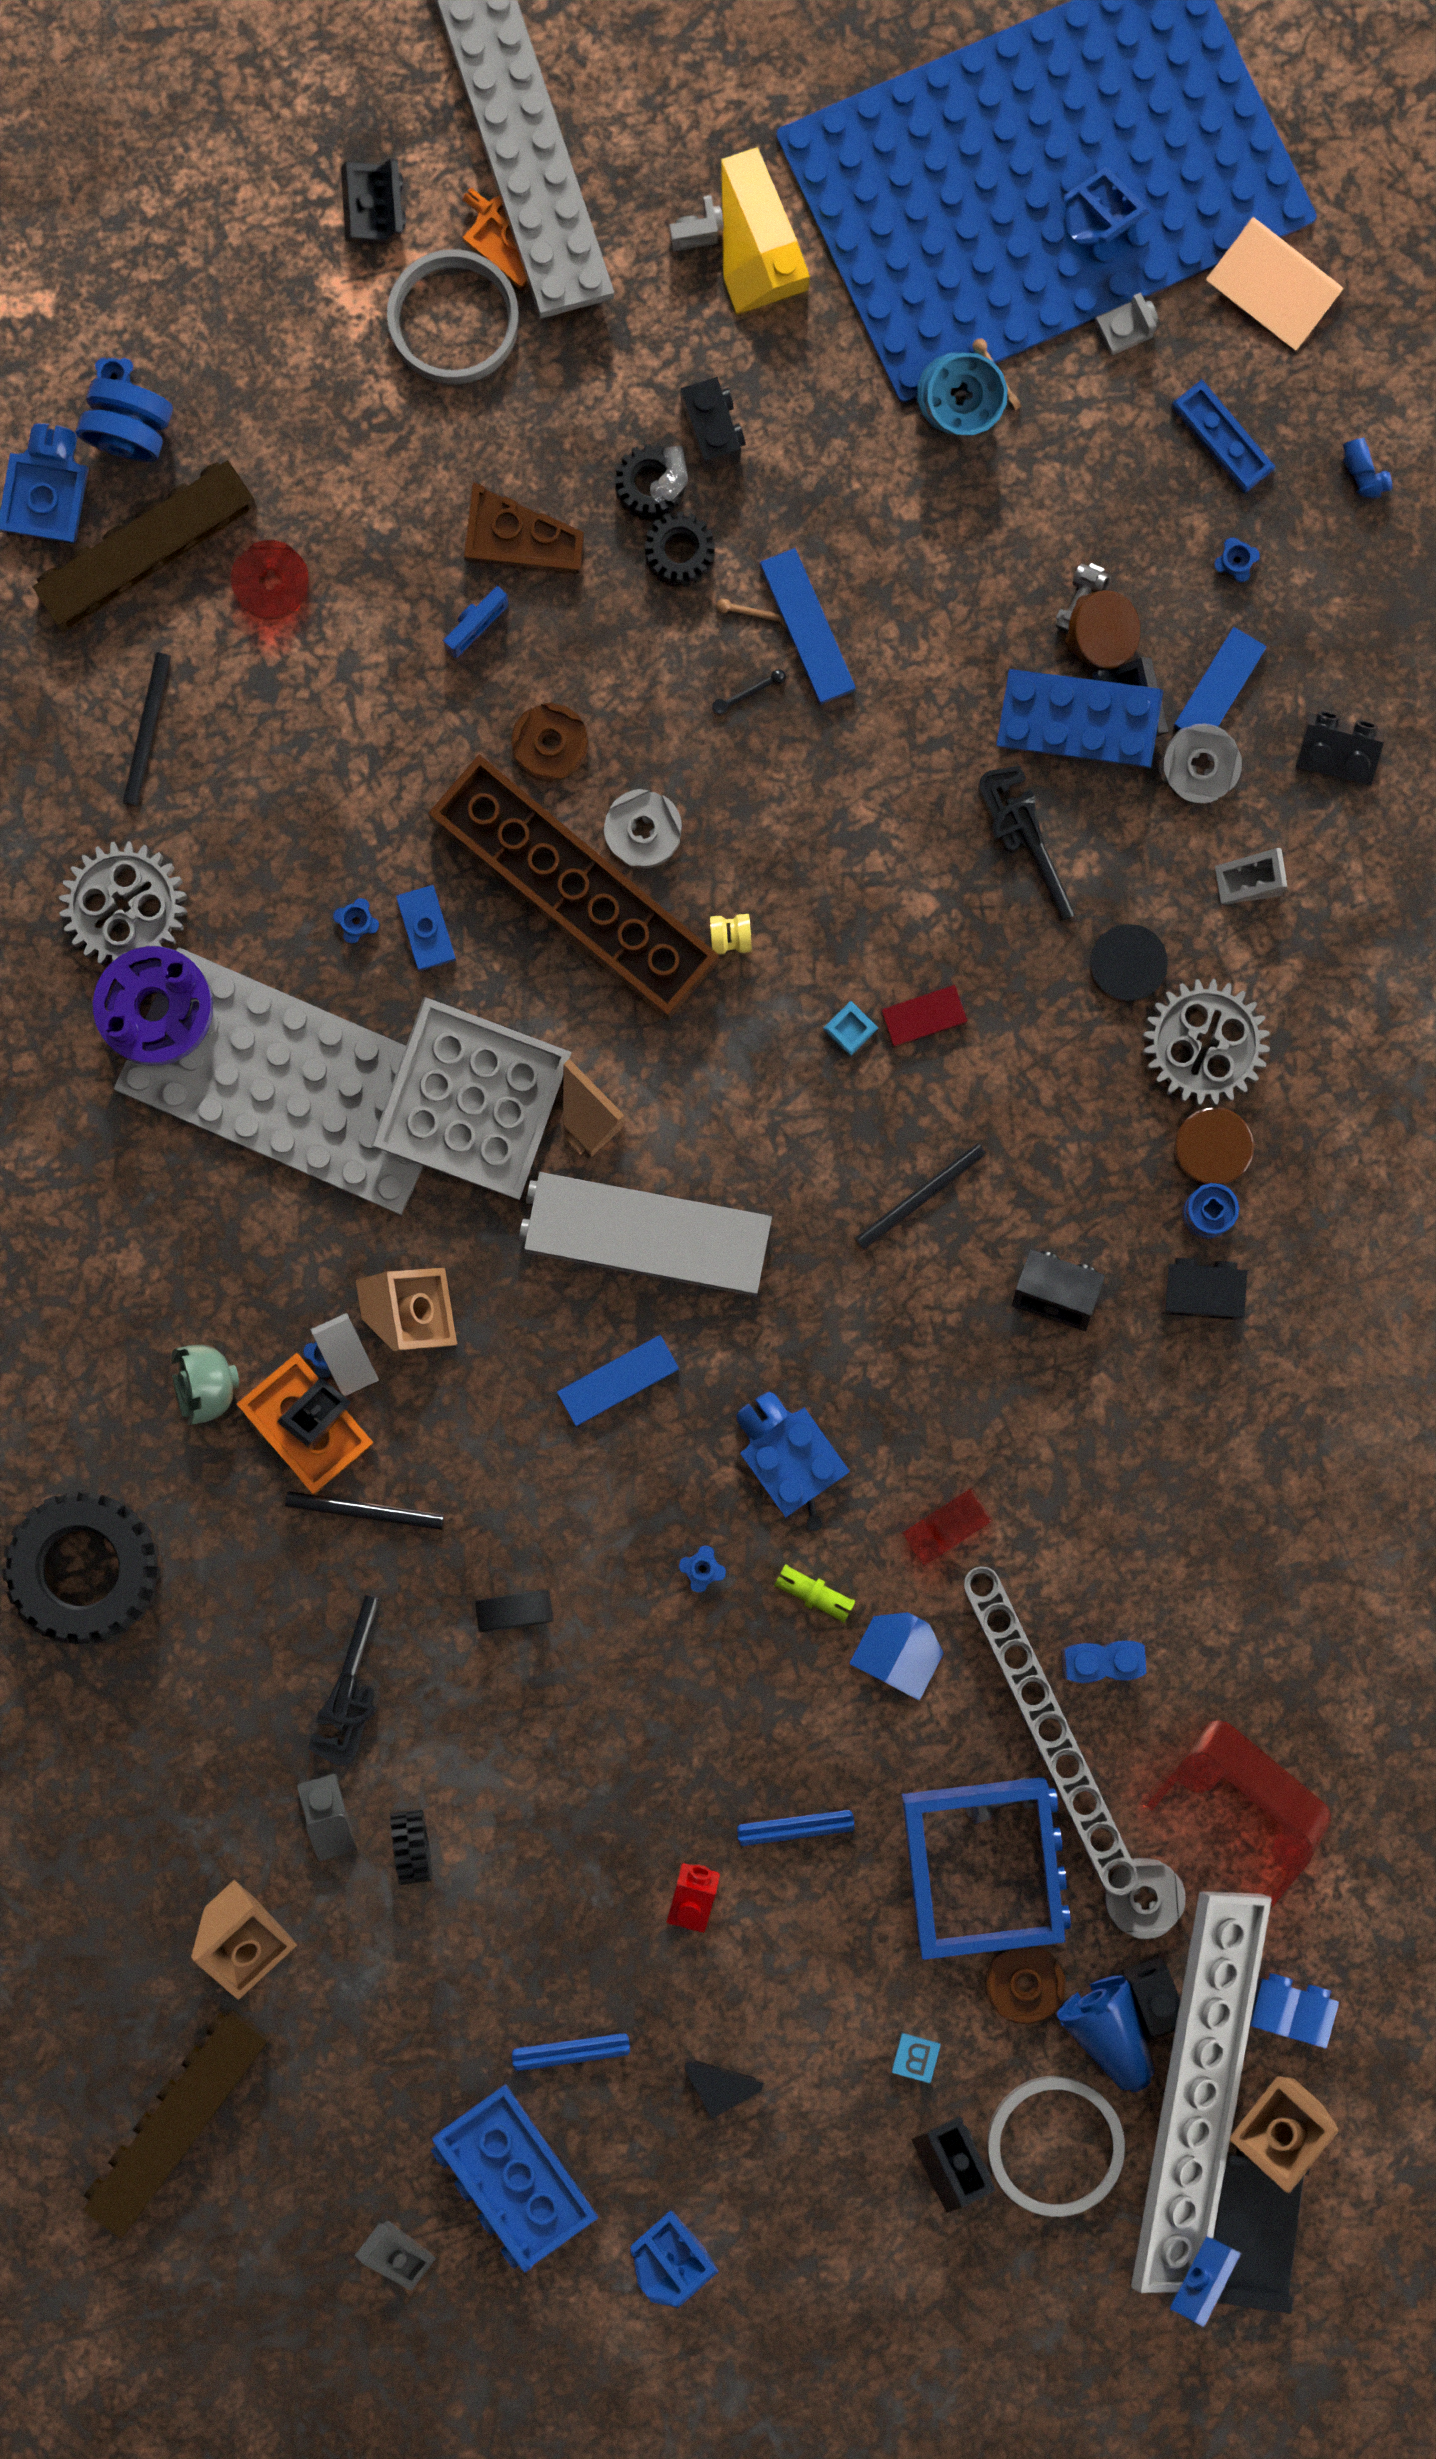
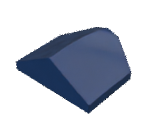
M1107 166L1064 195L1067 232L1079 246L1108 243L1149 214L1148 208Z
M908 1612L873 1616L849 1664L920 1701L944 1652L929 1623Z
M671 2210L630 2246L631 2255L634 2258L637 2283L652 2303L679 2308L719 2272L705 2247Z

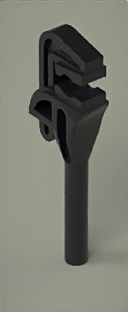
M1020 765L986 772L979 781L978 790L993 822L991 828L993 842L1001 840L1008 852L1017 850L1020 843L1027 847L1035 860L1061 920L1065 921L1076 916L1044 845L1036 814L1035 796L1032 790L1024 792L1019 798L1006 800L1005 807L997 792L999 790L1004 795L1010 787H1017L1025 782L1026 777Z
M368 1595L364 1596L342 1672L327 1702L318 1712L316 1723L323 1725L332 1724L336 1729L343 1730L344 1726H348L343 1745H339L340 1738L326 1739L322 1735L312 1734L308 1746L310 1751L338 1766L348 1765L355 1759L365 1724L373 1718L379 1708L372 1705L374 1698L373 1688L363 1686L359 1690L357 1681L358 1670L380 1599Z

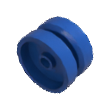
M108 378L93 379L86 396L87 404L93 410L85 411L80 415L75 432L77 437L85 443L115 456L140 462L157 461L164 442L157 431L168 427L174 409L172 404L158 394L137 385Z

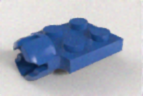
M48 423L34 424L31 428L27 450L21 454L10 453L0 508V532L76 545L89 468L86 465L75 463L74 454L77 436L72 430L56 425L54 431V429L48 428Z
M766 1392L757 1397L755 1401L767 1416V1419L761 1421L749 1404L743 1407L736 1415L737 1422L749 1439V1445L740 1454L780 1511L787 1517L850 1471L805 1407L791 1413L785 1409L774 1393Z

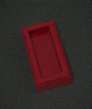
M955 985L881 1009L893 1048L968 1022Z

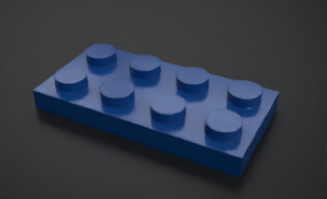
M1009 669L996 746L1005 749L1151 768L1164 691L1152 687Z

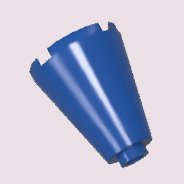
M1121 1975L1098 1980L1090 1984L1093 1992L1082 1998L1079 1992H1076L1061 2005L1057 2012L1060 2024L1121 2090L1141 2091L1152 2082L1151 2077L1155 2073V2068L1132 1987L1124 1976Z

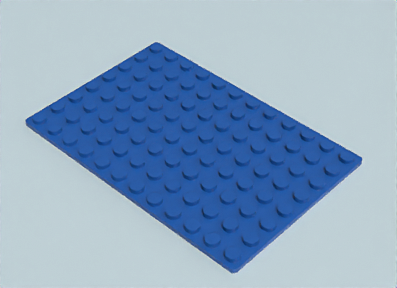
M1071 0L784 125L776 133L777 141L898 400L903 403L917 398L918 381L924 369L933 360L949 353H975L972 344L976 339L986 341L987 352L993 362L998 363L1130 303L1132 297L1138 293H1141L1143 298L1214 268L1252 217L1261 222L1279 238H1282L1313 224L1317 216L1215 0ZM1107 166L1148 208L1149 214L1108 243L1079 246L1067 232L1064 195Z

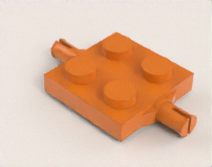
M471 187L468 193L466 192L463 196L462 201L466 202L479 214L475 224L462 237L463 243L476 254L493 262L506 275L508 280L522 291L528 284L500 196L488 202Z

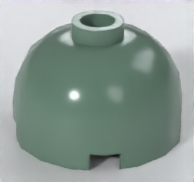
M189 1345L175 1348L172 1351L171 1364L179 1363V1372L177 1375H172L182 1416H190L187 1422L189 1426L218 1418L228 1410L232 1403L233 1389L239 1388V1376L235 1365L228 1366L225 1357L210 1346Z

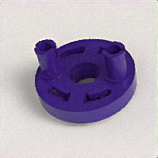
M146 946L122 954L104 970L94 991L93 1015L102 1038L117 1054L136 1064L161 1066L186 1057L200 1045L211 1025L213 997L207 979L188 957L170 948ZM151 959H159V960L162 961V962H160V961H158V960H152V961H150V962H148V963H143V964H139V965H137V966H134V967H132L131 969L129 968L130 966H132V965H134V964H137V963H140V962H144V961H149V960H151ZM117 980V982L115 983V985H114V987H113V989H112V991H111L110 998H109L108 1001H107V1009L109 1010V1011H107V1010H106V1006H105L106 1000H107V998H108V996H109V992H110V989H111V987H112L114 981ZM154 993L164 995L169 1004L166 1015L157 1021H148L142 1018L140 1005L143 999ZM192 999H197L199 1003L197 1001H193L192 1009L188 1019L186 1020V1022L181 1023L180 1020L184 1021L189 1013ZM165 1034L168 1035V1038L166 1040L156 1044L145 1045V1050H143V1044L160 1041L166 1038Z

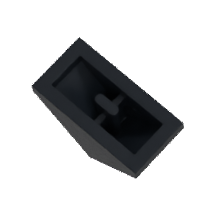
M320 1378L279 1418L277 1423L305 1446L313 1450L349 1407L351 1402L324 1379Z
M686 2057L684 2069L712 2119L762 2091L763 2079Z

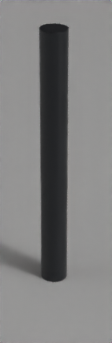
M156 652L123 799V804L138 807L171 659V656L165 653Z
M978 1142L857 1235L854 1239L861 1249L865 1250L986 1156L987 1153Z
M287 1491L285 1507L442 1530L444 1514L291 1491Z

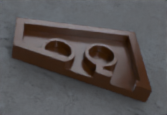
M473 482L464 552L465 561L580 574L584 543L583 531L546 514H539L519 505L513 499L497 495L487 490L486 487Z

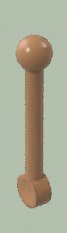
M976 339L972 344L973 351L992 360L987 352L986 341ZM1007 385V402L1011 409L1016 411L1022 407L1021 403Z
M725 598L717 601L716 608L720 613L725 614L731 611L777 621L786 628L780 614L731 604Z

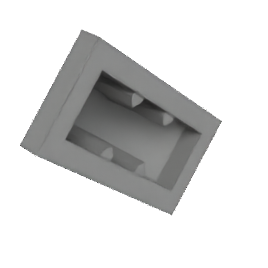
M1275 848L1215 866L1221 904L1279 897L1287 888L1281 848Z

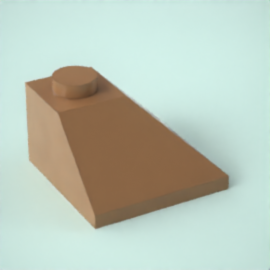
M568 1059L563 1064L564 1130L568 1133L564 1139L579 1155L586 1151L593 1157L625 1126V1115Z
M445 1268L389 1271L356 1280L362 1320L393 1351L457 1345Z
M233 1880L205 1906L191 1958L200 1968L239 2000L290 1953L297 1944L257 1899L237 1881Z
M1277 2076L1231 2134L1230 2141L1286 2193H1290L1339 2130L1323 2104L1294 2078Z

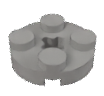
M1194 724L1180 729L1169 741L1163 756V770L1169 785L1180 797L1195 803H1209L1224 796L1236 785L1242 769V758L1235 740L1225 730L1211 724ZM1200 753H1208V760L1213 761V767L1205 768L1203 774L1196 773L1197 767L1191 764L1192 759L1199 758Z
M644 789L629 791L613 802L610 811L606 815L604 825L606 844L613 856L629 868L647 869L659 866L666 862L680 845L682 823L679 812L671 800L663 795L661 796ZM642 819L645 824H653L654 828L649 831V838L643 839L641 835L634 836L632 831L636 829L637 820Z
M1152 1858L1132 1859L1138 1875L1137 1884L1132 1891L1123 1895L1111 1894L1105 1890L1104 1902L1106 1911L1117 1928L1133 1937L1151 1939L1162 1936L1176 1924L1184 1912L1186 1897L1183 1883L1169 1866L1159 1860ZM1121 1865L1113 1870L1109 1883L1114 1888H1124L1130 1881V1873L1127 1868ZM1147 1886L1149 1893H1155L1156 1900L1149 1902V1909L1144 1910L1140 1903L1134 1902V1895L1140 1893L1141 1887Z

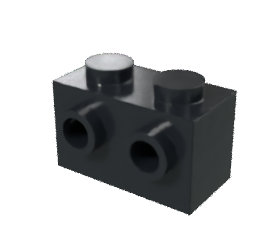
M718 377L680 388V402L703 472L706 473L741 462V447L745 446L746 442L740 423L733 424L729 413L730 410L734 409L728 387L721 388Z
M1030 1249L1011 1306L1086 1332L1105 1275L1098 1273L1091 1266L1085 1264L1075 1265L1060 1260L1053 1253L1046 1251L1037 1252Z
M1175 1258L1174 1264H1168L1164 1267L1161 1314L1241 1320L1244 1318L1248 1270L1237 1269L1238 1263L1214 1261V1267L1198 1266L1199 1260Z
M961 2116L943 2122L911 2139L946 2213L963 2208L996 2191L991 2181L989 2170L982 2162L973 2143L972 2135L964 2125Z

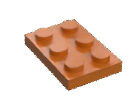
M296 1353L241 1399L237 1405L314 1495L370 1448L374 1442L347 1410H345L313 1450L309 1449L277 1423L279 1418L319 1380V1377Z

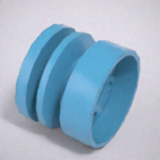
M949 353L936 358L924 369L917 384V402L922 416L932 427L948 434L975 435L988 430L1000 419L1007 405L1008 388L1003 373L992 360L976 353ZM961 384V390L966 392V398L958 399L956 403V397L950 395L951 389L959 388Z

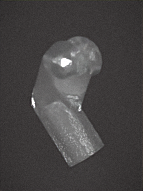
M673 446L664 450L667 470L659 478V481H654L650 486V493L656 501L661 502L665 499L669 501L676 498L688 482L682 446Z

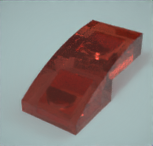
M971 1487L904 1531L903 1535L925 1566L992 1522L993 1519Z

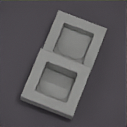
M347 1313L311 1329L314 1339L343 1396H347L379 1381Z

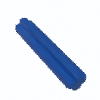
M844 1810L740 1824L737 1826V1836L741 1846L852 1832L855 1828L852 1811Z
M622 2033L516 2048L512 2051L513 2068L516 2071L627 2056L630 2054L629 2037L627 2034Z

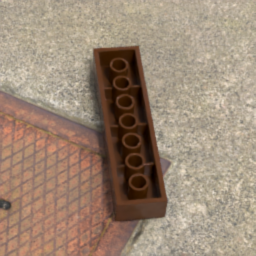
M480 754L428 812L430 822L667 1021L671 1019L719 963V955Z

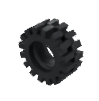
M644 444V449L639 450L638 446L632 448V453L629 456L625 454L622 457V463L618 464L616 468L615 487L617 498H620L622 507L624 509L628 508L630 514L634 517L639 514L642 515L643 520H649V516H655L656 520L661 519L663 513L671 514L674 511V506H679L682 501V494H684L685 489L683 466L680 460L677 461L675 459V454L672 451H669V453L665 452L663 446L658 445L657 449L651 448V444ZM645 469L659 471L665 479V486L662 491L653 496L640 493L635 486V478L641 471Z
M677 512V516H671L668 513L664 515L662 521L657 519L653 523V529L647 533L645 558L646 563L649 564V570L652 574L658 576L659 581L664 583L666 580L673 587H677V584H683V587H687L694 580L696 583L701 581L702 575H707L711 570V564L714 561L715 542L713 541L712 531L707 529L705 521L701 520L699 522L696 520V515L692 513L688 517L683 516V512ZM675 536L687 537L695 546L693 557L685 563H675L665 554L666 543Z
M423 1809L391 1813V1837L396 1872L400 1885L432 1881L431 1854Z

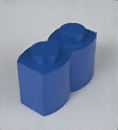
M1115 1641L1104 1646L1081 1643L1070 1645L1061 1650L1063 1679L1070 1682L1091 1683L1104 1677L1112 1680H1133L1147 1673L1145 1645L1139 1642Z
M1273 1973L1269 1974L1268 1980L1258 1977L1250 2026L1327 2049L1339 2001L1329 1999L1331 1991L1308 1984L1306 1992L1291 1987L1293 1979Z

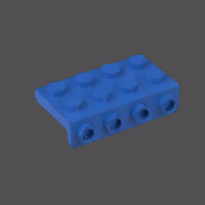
M506 2084L436 2133L432 2138L435 2144L431 2148L434 2157L444 2169L450 2165L459 2178L454 2182L457 2190L466 2202L472 2199L482 2211L477 2215L480 2223L490 2236L495 2232L498 2234L505 2245L500 2250L513 2269L520 2266L524 2272H527L535 2263L598 2218L597 2213Z

